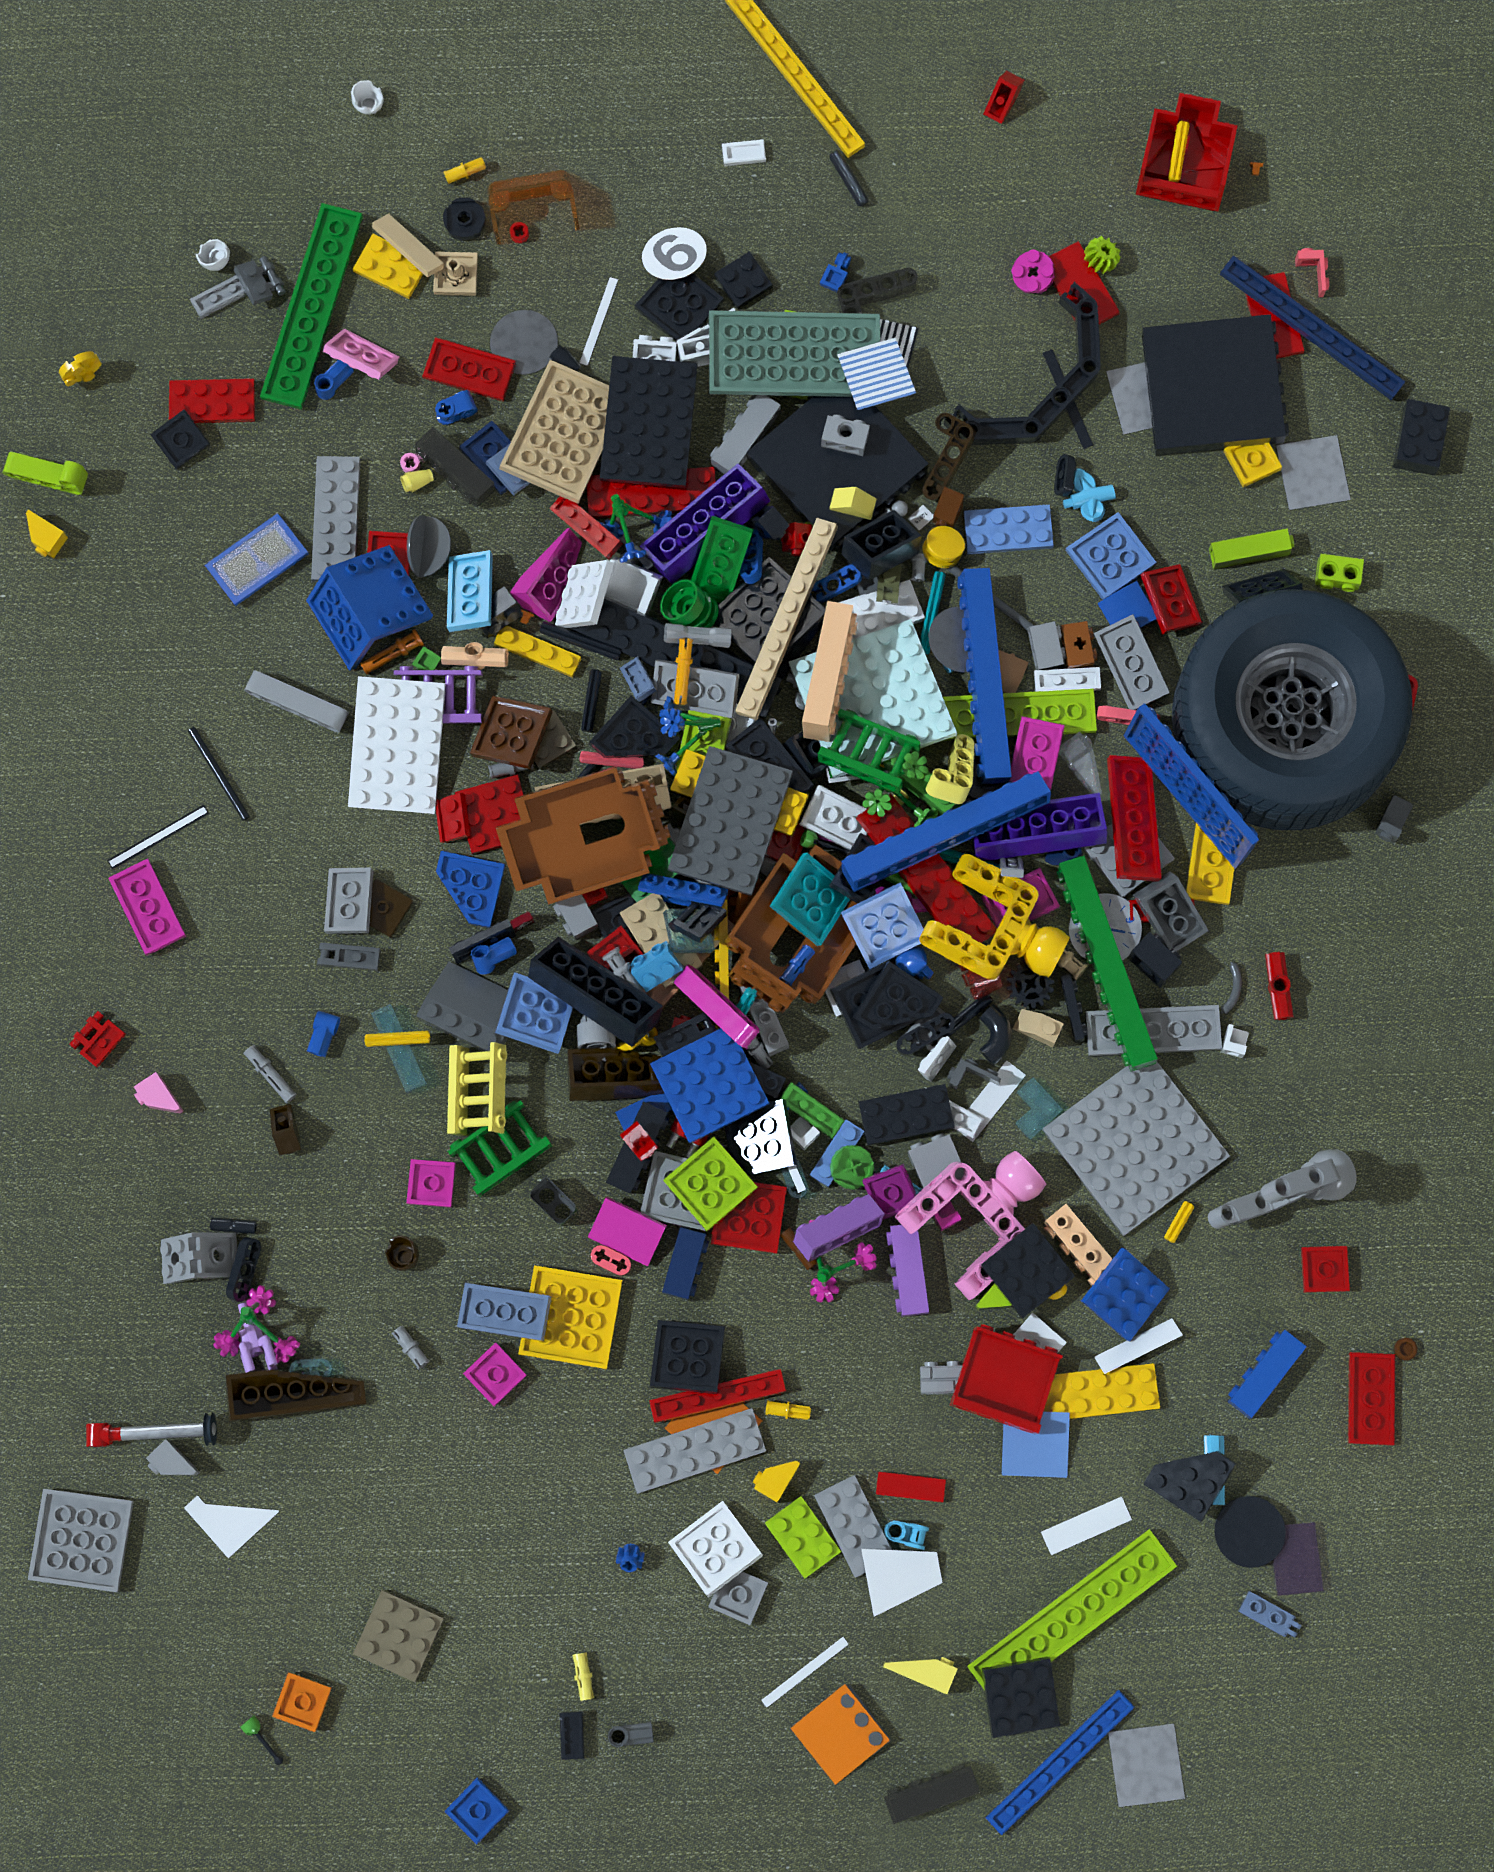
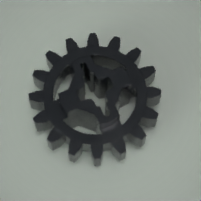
M1026 962L1023 968L1018 964L1016 966L1017 972L1014 970L1010 971L1013 978H1007L1006 981L1011 984L1006 987V991H1012L1009 999L1016 998L1015 1005L1023 1003V1009L1031 1005L1032 1010H1035L1037 1003L1043 1007V999L1046 1001L1050 1000V996L1047 993H1053L1054 991L1053 988L1049 987L1054 984V980H1048L1049 977L1033 973V975L1022 974L1033 971L1027 966ZM1041 977L1044 981L1045 989L1040 986L1039 980ZM1035 979L1034 988H1030L1024 993L1027 986L1026 983L1029 984ZM1015 982L1020 985L1021 991L1019 994L1016 990ZM1028 996H1035V997H1037L1036 999H1031V1000H1030V999H1026Z

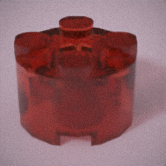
M957 964L960 971L965 973L961 977L965 986L971 987L969 991L973 1000L982 998L1003 987L1000 975L995 979H987Z

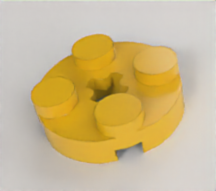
M83 352L74 356L75 361L70 364L66 361L60 367L59 374L65 385L69 387L82 380L84 382L92 380L95 377L94 373L102 363L94 352Z

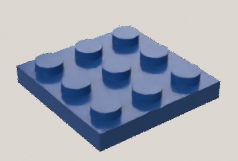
M1121 1247L1081 1302L1121 1337L1130 1342L1170 1288L1126 1249Z

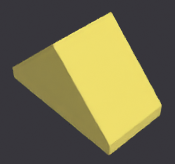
M858 487L835 488L829 510L871 520L877 499Z

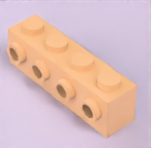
M1065 1204L1045 1220L1044 1224L1046 1227L1044 1229L1051 1238L1056 1237L1061 1243L1059 1244L1060 1249L1065 1255L1070 1254L1074 1258L1073 1264L1081 1273L1085 1272L1089 1276L1088 1282L1092 1286L1112 1261V1258L1069 1206Z

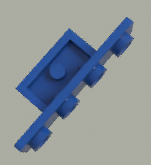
M648 873L642 876L638 885L639 891L663 895L664 902L689 906L691 901L722 907L728 894V889Z

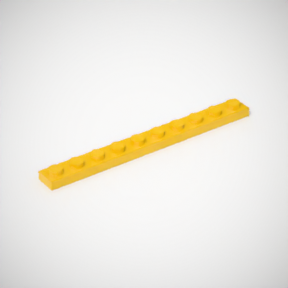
M725 0L847 158L864 148L865 142L753 0Z

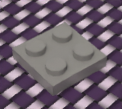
M741 1572L714 1593L709 1608L751 1625L768 1582Z

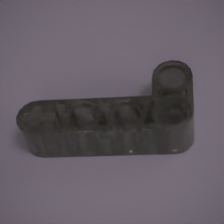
M903 268L843 284L837 291L840 313L862 314L861 306L912 293L917 287L918 274L912 268ZM885 283H889L893 287L890 289H886L882 285ZM868 288L872 290V292L870 294H865L862 292V290ZM850 294L852 297L850 299H843L841 296Z

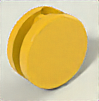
M937 526L930 530L923 543L925 558L932 565L939 568L955 566L965 549V541L962 535L957 530L948 526Z

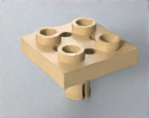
M435 252V256L444 263V269L434 274V295L476 296L478 253Z

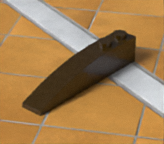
M616 1048L568 1049L569 1101L614 1100L663 1094L664 1091L650 1063L660 1059L661 1056L639 1055L640 1053L633 1051L631 1053L619 1052V1049Z
M278 1370L226 1375L229 1422L366 1404L364 1381Z

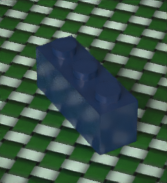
M680 1227L662 1290L663 1294L689 1301L690 1296H695L697 1284L694 1283L696 1274H701L703 1262H700L702 1253L706 1254L709 1246L706 1234Z

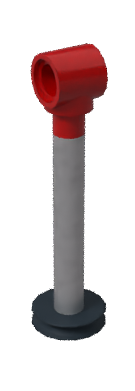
M213 1412L210 1416L205 1413L203 1423L112 1427L109 1423L86 1424V1447H106L111 1445L113 1441L204 1436L206 1446L209 1443L215 1446L217 1439V1423Z

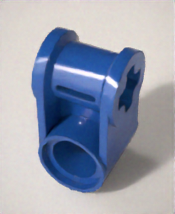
M469 390L458 392L454 396L441 400L435 407L437 420L442 425H450L463 418H468L478 411Z

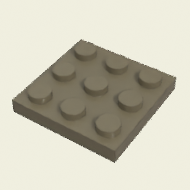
M382 1590L353 1654L416 1682L444 1618Z

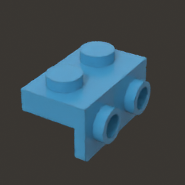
M667 941L662 944H656L650 951L644 955H638L630 963L631 974L646 992L683 970L682 964L671 952L670 944Z

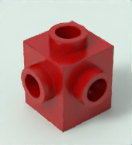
M793 522L789 524L790 526L786 529V534L781 538L782 552H789L791 556H801L811 533L812 525Z

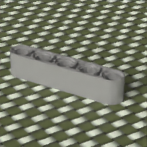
M253 671L244 689L245 692L337 733H340L349 712L341 707L258 671Z

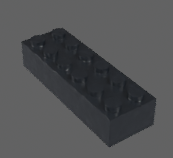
M557 937L531 959L528 978L631 1047L659 1024L663 1005L621 977L613 974V972L560 937Z

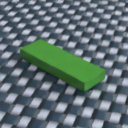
M791 1082L779 1098V1100L786 1099L787 1108L831 1139L834 1138L845 1121Z

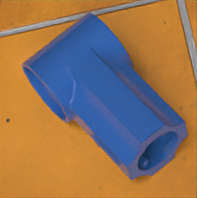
M338 359L324 374L318 375L314 381L318 397L324 400L332 398L335 390L354 372L353 368ZM324 384L330 385L327 389H321L320 387Z
M507 937L490 946L480 945L475 947L471 951V956L477 973L484 975L491 973L495 969L496 964L516 955L517 951L512 940Z
M322 1011L317 1012L313 1023L314 1031L307 1052L326 1058L332 1037L336 1035L339 1028L340 1017Z

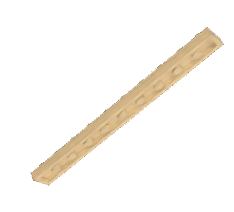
M819 518L816 519L735 710L737 714L754 720L758 719L838 529L837 524Z

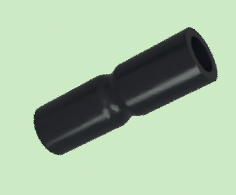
M211 1218V1231L256 1234L257 1221Z

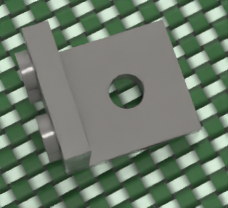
M192 1232L162 1239L160 1251L162 1254L163 1284H174L196 1278H229L237 1253L236 1233ZM215 1250H217L219 1253L218 1261H216L214 1258Z

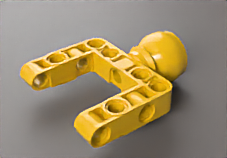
M963 854L953 871V877L957 881L1008 908L990 945L986 946L972 939V936L949 925L945 926L933 920L928 921L919 937L921 944L987 979L997 978L1009 956L1017 954L1018 958L1024 956L1027 966L1034 973L1050 977L1070 937L1064 931L1055 927H1042L1038 929L1036 923L1031 925L1028 917L1038 899L1037 889L1017 877L1001 876L1000 869L996 866L988 864L973 855Z

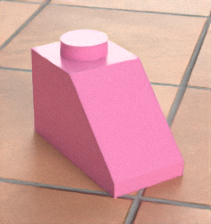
M157 1072L134 1086L137 1091L134 1096L141 1105L145 1104L152 1109L174 1113L183 1112V1109Z

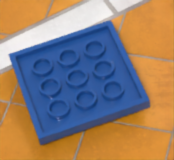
M722 1029L710 1033L650 1063L689 1144L770 1104L742 1047Z

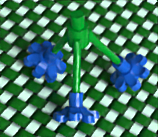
M615 494L611 497L613 502L611 520L599 523L617 539L623 535L625 536L627 553L620 558V563H624L634 557L642 558L647 554L646 550H635L634 543L630 540L625 522V516L628 512L631 511L649 519L651 523L655 524L654 533L672 519V512L666 510L661 511L659 516H651L631 507L624 500L620 499L618 494ZM616 516L620 519L623 530H621L620 525L615 522Z
M667 696L663 706L664 710L662 709L659 717H661L660 723L665 725L661 728L662 734L668 733L669 737H675L676 732H680L681 727L684 725L698 726L699 730L696 736L669 758L660 754L655 756L664 763L663 766L672 776H676L677 770L674 764L681 759L680 756L686 749H689L698 739L705 735L707 731L721 727L720 718H701L682 713V710L674 708L675 704L672 697Z

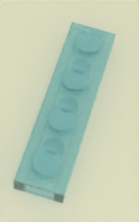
M391 1004L371 1013L379 1033L404 1032ZM409 1044L386 1046L406 1093L427 1085Z

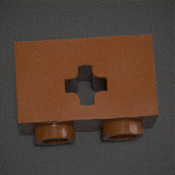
M1087 621L1061 625L1062 646L1066 653V669L1092 668L1095 663L1094 661H1097L1096 648H1092L1091 640H1094L1092 627L1088 628ZM1076 643H1080V646H1083V648L1079 650V647L1076 646Z

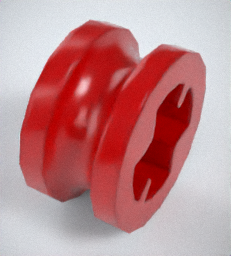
M516 222L511 225L510 237L512 241L521 244L528 240L529 231L526 224ZM517 229L518 231L519 229H523V235L521 236L519 234L518 237L516 236L515 231Z

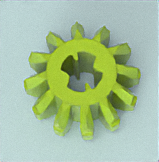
M1100 236L1089 242L1084 251V260L1089 262L1088 267H1094L1095 272L1100 270L1104 274L1107 271L1113 270L1120 261V249L1115 248L1116 243H1111L1110 238L1104 239Z

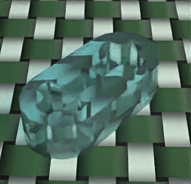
M796 1159L797 1169L806 1190L801 1191L800 1195H797V1192H792L791 1189L794 1188V1182L789 1170L786 1171L785 1168H782V1174L789 1195L794 1199H801L807 1194L808 1187L801 1163Z
M303 1359L294 1361L289 1371L294 1372L299 1367V1364H302L303 1368H309V1372H302V1374L321 1376V1372L313 1371V1368H319L321 1363H324V1366L329 1369L324 1372L322 1377H330L333 1373V1365L326 1359Z

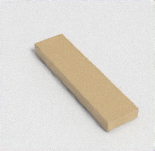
M390 214L373 222L372 228L427 278L444 269V263Z

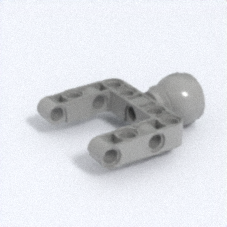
M1337 1149L1320 1151L1309 1162L1301 1166V1169L1265 1184L1260 1191L1239 1197L1211 1210L1208 1214V1221L1213 1228L1221 1229L1270 1213L1303 1197L1328 1201L1342 1199L1353 1191L1356 1185L1354 1164L1343 1151Z

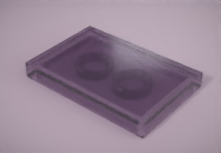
M1315 1522L1285 1525L1286 1536L1283 1548L1276 1558L1273 1559L1277 1596L1324 1591Z

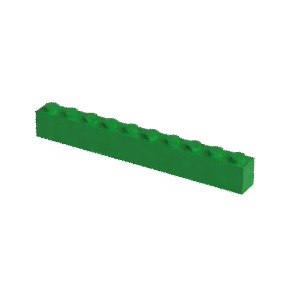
M1085 856L1059 863L1056 876L1059 884L1063 883L1065 891H1063L1065 902L1067 904L1070 903L1073 911L1070 912L1073 923L1078 924L1080 930L1077 932L1081 944H1085L1087 949L1085 957L1087 963L1093 966V980L1101 988L1102 992L1099 993L1102 1004L1107 1005L1109 1011L1107 1013L1110 1026L1114 1025L1116 1033L1114 1038L1116 1044L1121 1046L1124 1054H1121L1125 1067L1129 1066L1130 1072L1155 1065L1158 1058Z

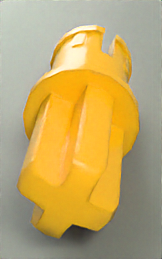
M480 157L465 164L460 163V166L443 172L448 184L464 177L467 179L469 175L486 169L483 158Z
M767 1400L765 1415L783 1416L785 1419L790 1417L809 1420L811 1408L790 1404L789 1401L787 1403Z

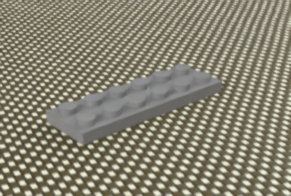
M317 456L312 582H318L326 567L356 557L360 457Z
M1219 1005L1140 1009L1155 1053L1222 1049ZM1108 1010L1085 1012L1088 1056L1124 1054L1122 1047L1116 1044L1114 1038L1116 1030L1114 1025L1110 1026L1108 1022Z
M750 1408L623 1451L638 1494L764 1453L766 1449L753 1409Z

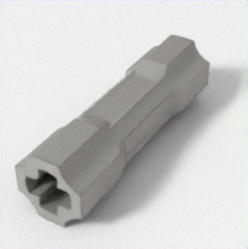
M668 623L664 627V642L679 644V638H685V643H687V638L693 639L692 644L727 648L731 644L732 634L731 629L704 628Z

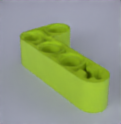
M15 452L8 453L2 472L10 478L76 495H82L88 477L85 468L76 462L65 461L64 465Z

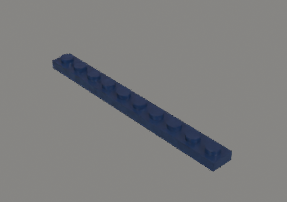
M1234 255L1220 272L1222 277L1388 399L1392 400L1405 383L1403 379Z

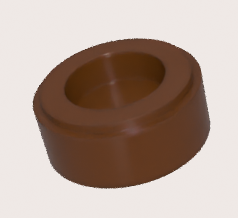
M1410 1338L1399 1339L1394 1345V1354L1400 1360H1411L1417 1354V1345Z

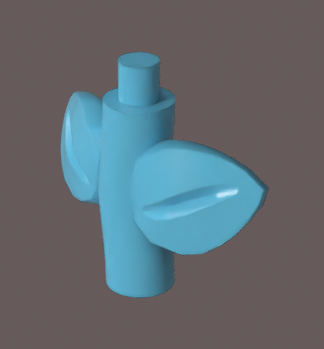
M1076 468L1073 479L1076 494L1070 495V499L1063 500L1064 508L1073 507L1074 510L1081 508V514L1085 519L1097 522L1105 514V508L1101 502L1116 499L1113 485L1096 487V481L1091 474L1081 468Z

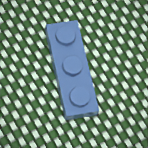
M845 1120L810 1176L829 1188L834 1180L830 1171L831 1158L841 1147L857 1145L864 1134V1130Z

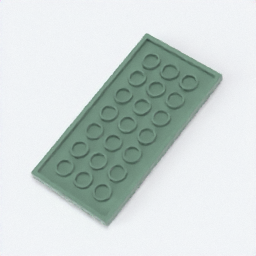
M709 311V394L853 397L837 354L880 342V314Z

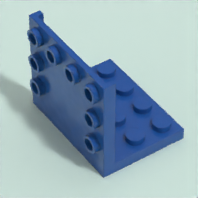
M390 545L326 567L306 599L349 671L358 667L375 640L429 621L433 617V614Z

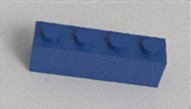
M1283 1330L1281 1333L1277 1331L1269 1340L1272 1344L1267 1351L1263 1349L1255 1359L1258 1363L1253 1369L1249 1367L1242 1375L1244 1379L1240 1386L1235 1385L1228 1394L1231 1397L1228 1403L1248 1419L1255 1415L1307 1347L1286 1330Z

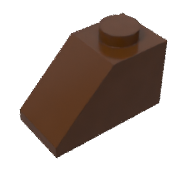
M944 487L933 515V523H935L936 527L948 526L954 528L963 509V494Z

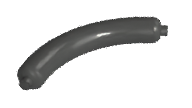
M1233 961L1230 962L1233 988L1229 999L1221 1007V1014H1227L1232 1010L1241 993V973L1238 964Z

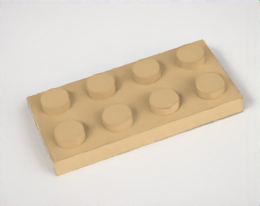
M650 894L620 912L622 919L644 954L650 951L656 944H662L667 941L670 944L671 952L682 964L683 969L687 964L696 969L703 966L686 936L680 932L675 933L669 928L668 924L675 918L660 895ZM681 971L662 982L664 988L672 985Z

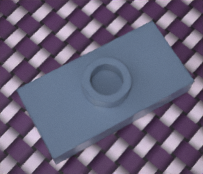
M638 656L620 668L638 702H641L657 691Z

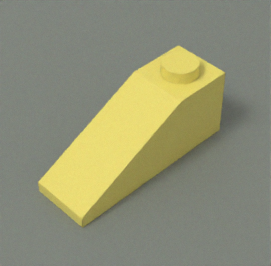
M941 1657L940 1661L937 1659L884 1662L883 1665L886 1669L945 1694H948L958 1669L953 1667V1661Z

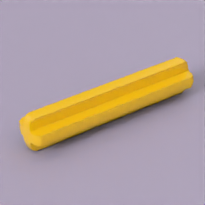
M1179 121L1177 124L1168 180L1172 182H1179L1181 178L1190 126L1188 122Z
M412 1031L366 1034L364 1041L367 1047L423 1044L430 1042V1032Z

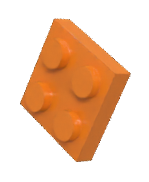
M288 1672L272 1717L316 1732L332 1687Z

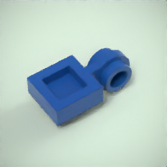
M838 253L835 260L837 267L828 264L820 281V286L840 293L848 276V272L842 269H847L851 262V257L848 256V253Z

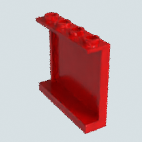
M981 1324V1327H975L949 1406L1034 1435L1039 1434L1043 1411L1059 1360L1062 1359L1063 1355L1057 1354L1058 1350L1052 1347L1045 1346V1349L1037 1347L1036 1342L1024 1339L1023 1342L1016 1340L1015 1335L1008 1332H1002V1334L993 1332L994 1328L988 1325Z

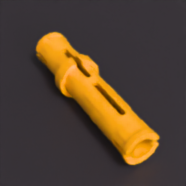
M679 638V654L676 657V663H678L673 700V703L678 705L680 696H682L681 705H687L690 664L693 663L691 658L693 639L687 638V647H685V638Z

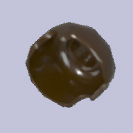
M398 1235L389 1240V1247L385 1251L388 1264L398 1271H407L414 1267L419 1258L417 1244L407 1236Z

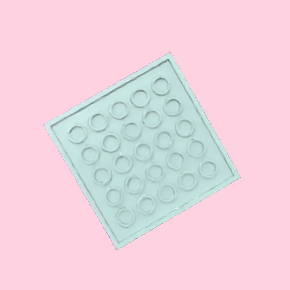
M911 619L852 639L853 650L848 658V674L844 676L845 689L843 695H840V709L845 711L846 709L852 710L862 718L903 735H913L920 741V748L957 736L956 729ZM817 652L789 661L790 669L804 705H806ZM836 715L835 721L837 722L835 735H831L829 742L818 740L820 746L825 748L831 747L842 724V721L838 720V715ZM850 726L839 748L840 754L847 757L851 755L862 733L861 729ZM870 734L859 757L861 763L871 764L883 738ZM891 742L881 762L898 756L903 747ZM828 766L833 779L848 774Z

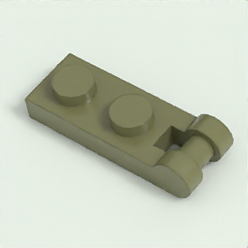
M901 563L878 576L876 602L886 600L898 604Z

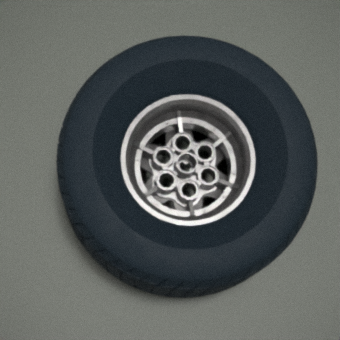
M1289 589L1267 592L1251 597L1236 604V606L1234 605L1226 610L1224 614L1222 613L1213 621V624L1211 623L1203 631V634L1200 635L1193 646L1179 677L1172 706L1174 739L1180 741L1185 746L1186 753L1190 758L1197 760L1201 771L1205 775H1209L1214 781V786L1217 790L1227 796L1229 804L1233 809H1237L1242 814L1244 822L1266 829L1304 830L1332 823L1348 815L1366 802L1379 788L1398 761L1406 744L1412 720V691L1408 672L1398 649L1384 629L1369 615L1354 605L1325 593ZM1276 676L1275 687L1261 685L1264 681ZM1301 677L1312 681L1316 686L1304 688ZM1285 686H1293L1296 689V692H1287ZM1274 696L1277 703H1269L1266 697ZM1305 697H1313L1315 704H1308L1305 701ZM1250 707L1258 712L1254 719L1251 717ZM1327 707L1330 708V723L1320 715ZM1268 717H1273V718H1275L1276 721H1277V724H1276V725H1270V724L1267 722L1266 718H1268ZM1310 717L1314 719L1315 725L1310 726L1306 724L1305 718ZM1293 728L1296 731V736H1289L1286 733V729ZM1269 740H1275V745L1270 743ZM1304 740L1314 743L1302 748Z

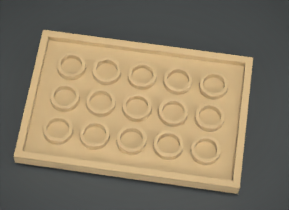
M550 360L499 469L578 504L603 451L609 385Z

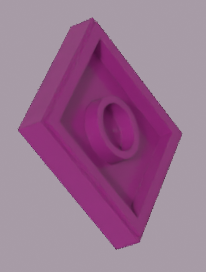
M904 1164L862 1180L867 1193L884 1212L882 1220L897 1215L917 1195Z

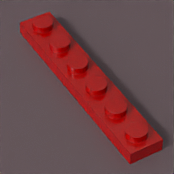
M781 1369L719 1383L718 1394L686 1391L652 1399L649 1402L654 1423H659L784 1393L786 1389Z

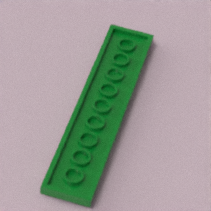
M321 203L260 394L262 400L302 410L363 218L362 213Z

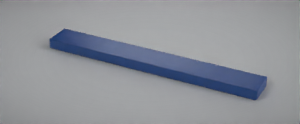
M1117 1690L985 1818L1003 1835L1135 1707L1120 1690Z

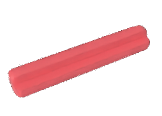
M582 751L579 759L581 763L631 769L643 768L644 759L641 757L604 758L597 752Z

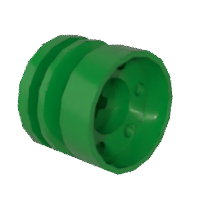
M680 580L670 586L663 595L660 604L662 615L672 624L711 628L718 615L716 600L690 580Z

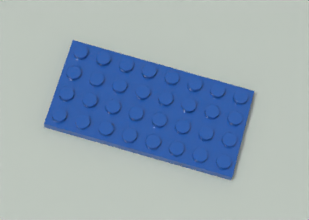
M1144 703L1137 709L1123 736L1234 869H1236L1244 862L1259 841L1257 832L1253 827H1248L1243 821L1242 814L1237 809H1233L1229 804L1227 796L1223 792H1219L1210 776L1205 775L1201 771L1197 760L1190 758L1186 753L1185 746L1180 741L1174 739L1170 728L1158 720L1155 710L1151 707L1148 708Z

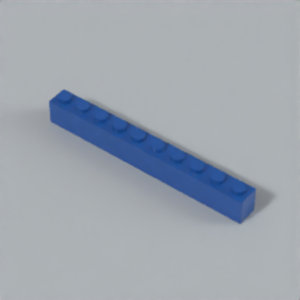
M990 568L964 569L961 575L958 576L957 585L962 593L959 602L960 609L964 612L962 630L966 631L964 650L968 651L966 670L970 672L968 691L972 693L973 700L970 703L971 714H974L975 719L972 731L977 739L974 747L975 755L979 758L977 776L981 777V784L1007 783L1012 776Z
M1038 771L1033 774H1026L1020 780L1006 783L1002 788L994 792L989 791L974 801L969 800L965 802L961 807L947 810L937 818H930L915 828L910 827L897 836L886 838L882 843L868 846L858 854L847 856L841 861L842 872L852 890L856 892L1050 803L1051 791Z

